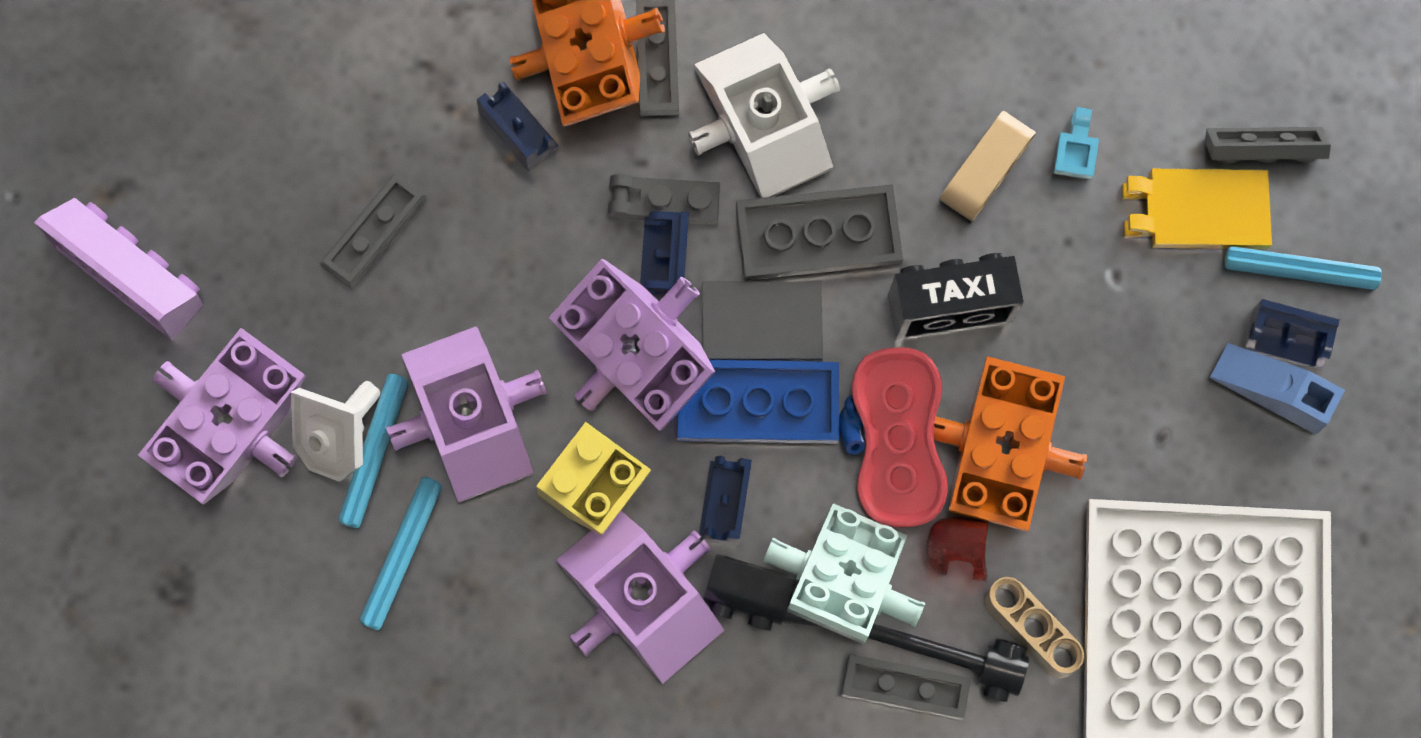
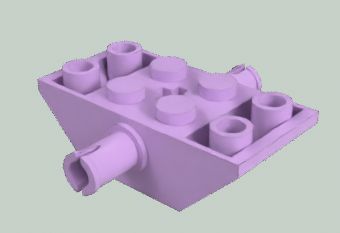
M600 259L550 315L549 319L596 366L597 371L574 394L578 401L585 400L582 403L585 408L594 411L614 387H617L661 431L715 373L701 344L676 319L694 298H697L700 294L695 287L689 288L692 284L687 279L680 277L666 295L658 301L645 287L606 260ZM636 337L640 338V340L637 343V346L640 349V351H636L635 349Z
M477 326L401 354L422 410L419 411L420 416L391 427H386L395 451L427 438L430 441L434 440L458 503L534 474L512 410H514L513 406L547 394L538 370L507 383H504L503 380L500 381ZM468 403L470 408H475L473 414L469 416L460 414L461 405Z
M240 328L200 379L195 382L174 367L169 361L165 362L160 368L172 380L157 370L152 382L162 387L180 402L138 456L204 505L234 482L253 457L276 472L281 478L289 470L277 458L292 468L297 456L288 452L272 440L270 436L284 420L291 407V392L301 387L306 376L244 329ZM229 413L233 419L230 424L225 422L219 424L218 419L222 415Z
M620 511L602 536L591 530L561 555L556 562L597 608L595 610L597 614L578 631L569 636L576 647L589 637L579 646V651L587 657L594 648L612 633L615 635L619 634L663 685L720 636L725 630L683 573L704 554L711 551L705 540L698 544L701 541V536L693 530L686 539L667 554L656 545L641 527ZM636 585L639 589L647 586L649 588L647 592L648 599L645 601L641 599L634 600L632 598V587Z

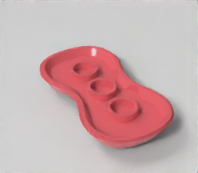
M886 348L872 352L865 356L858 364L852 380V396L864 426L866 441L865 454L858 475V496L862 507L869 517L882 525L891 527L919 526L935 519L945 504L948 492L946 473L934 443V422L942 395L941 377L938 368L930 357L921 351L911 348Z

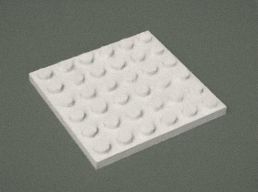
M1089 499L1087 501L1083 738H1332L1331 511Z

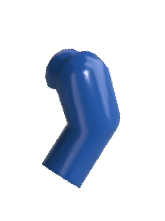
M850 395L846 398L844 402L845 407L839 415V432L847 453L856 455L865 449V442L861 434L864 426L855 407L853 396Z

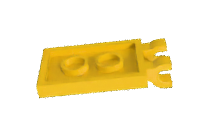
M1152 168L1149 172V179L1142 176H1127V183L1121 185L1122 200L1147 199V215L1129 214L1128 220H1124V238L1152 237V248L1228 249L1229 247H1239L1253 250H1268L1272 246L1268 170Z

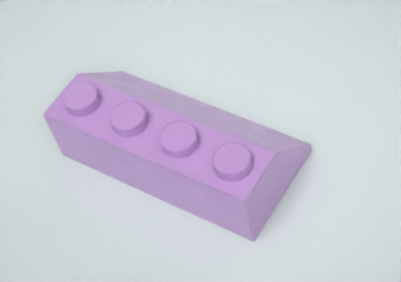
M73 198L41 215L34 222L52 247L171 341L174 340L203 306L198 294H196L200 289L194 282L183 274H180L178 278L173 276L166 270L169 264L153 250L145 254L135 246L139 241L134 235L122 226H119L117 230L112 228L105 222L108 216L92 202L84 206L77 199Z

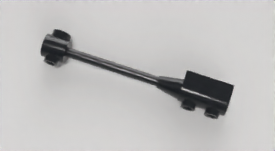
M717 553L703 598L705 603L710 604L709 608L714 615L732 619L734 611L749 615L747 624L771 631L773 623L779 625L785 623L822 627L787 612L794 595L792 588L795 576ZM873 623L868 639L978 671L980 672L978 685L985 686L983 695L1003 702H1007L1009 694L1019 695L1029 664V657L1025 656L1027 647L999 638L995 639L994 646H988L985 656L875 623Z

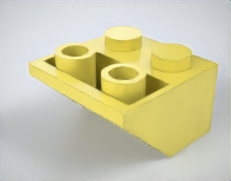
M585 422L537 484V494L569 519L602 536L649 475L651 469Z

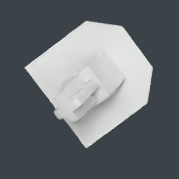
M363 382L345 404L301 388L291 392L293 448L309 471L340 482L363 465L362 432L365 428L362 423V417L381 394L380 390L371 382Z

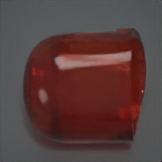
M944 517L937 520L929 531L926 546L927 560L933 570L947 575L950 561H965L971 563L974 567L973 580L987 582L988 574L985 551L988 521L959 517Z

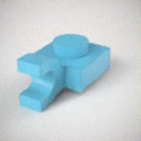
M1076 107L1075 113L1072 114L1070 134L1060 132L1053 174L1088 180L1094 177L1099 139L1088 137L1092 109Z

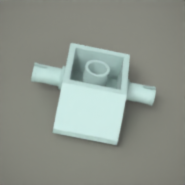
M832 504L813 551L808 550L805 553L773 538L763 560L766 564L769 563L797 576L796 580L799 583L787 612L861 644L866 642L876 615H880L882 612L906 622L912 627H916L925 605L922 601L919 602L891 590L892 585L889 584L907 535L836 504Z

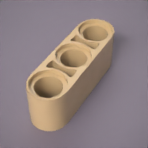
M1002 111L950 181L939 200L972 222L1026 150L1036 132L1007 112Z
M1003 577L993 583L985 594L984 602L986 609L1018 644L1027 647L1026 652L1043 670L1055 678L1068 677L1078 670L1084 660L1082 646L1038 599L1015 578ZM1007 589L1012 592L1015 598L1014 606L1006 608L999 605L995 597L996 590ZM1034 618L1041 622L1044 630L1042 637L1035 638L1027 634L1024 628L1026 619ZM1055 648H1064L1069 651L1072 656L1070 667L1064 668L1056 664L1053 658Z

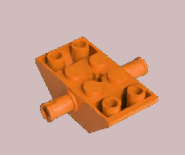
M532 0L542 40L541 48L510 57V64H515L514 67H511V70L517 81L549 70L563 126L566 127L639 102L640 72L633 42L665 32L664 25H660V22H663L657 8L626 19L621 0Z
M987 356L968 420L963 424L936 416L934 422V441L957 446L958 451H960L951 491L950 512L1028 532L1042 473L1048 470L1081 480L1085 469L1083 464H1086L1087 455L1052 447V442H1050L1065 376ZM1005 441L1009 443L1012 449L1008 454L1001 453L1002 446L996 443Z

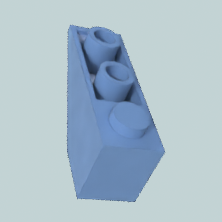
M1230 343L1226 344L1209 377L1315 435L1328 425L1345 392L1339 386L1308 370Z

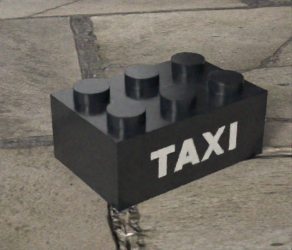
M1002 253L986 254L979 257V261L964 263L963 259H951L940 263V267L924 269L923 265L904 267L900 270V273L895 274L888 293L896 340L1011 323L1024 303L1015 256L1003 257Z

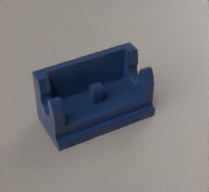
M501 82L498 85L499 90L492 97L484 93L477 99L478 111L487 124L529 171L559 148V145L507 84Z
M651 211L649 212V217H645L640 285L645 287L654 297L663 298L680 277H685L689 212Z
M1262 299L1253 309L1244 349L1321 370L1324 367L1326 358L1330 359L1340 319Z
M716 456L715 461H710L699 530L701 541L705 540V542L738 547L752 460L740 458L737 462L725 460L724 456Z

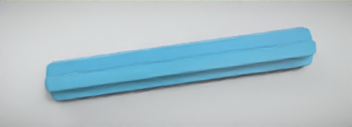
M1229 247L1225 253L1224 260L1225 268L1229 270L1375 290L1380 286L1382 276L1379 267L1239 247Z
M389 374L384 383L363 445V465L353 474L338 517L339 522L344 526L359 528L390 440L386 427L395 425L409 385L407 379L403 376Z
M421 478L361 614L360 623L372 630L381 629L439 497L442 485L432 478Z

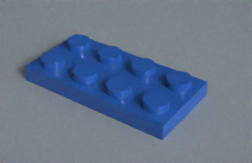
M709 360L715 373L678 412L677 441L838 444L839 362Z

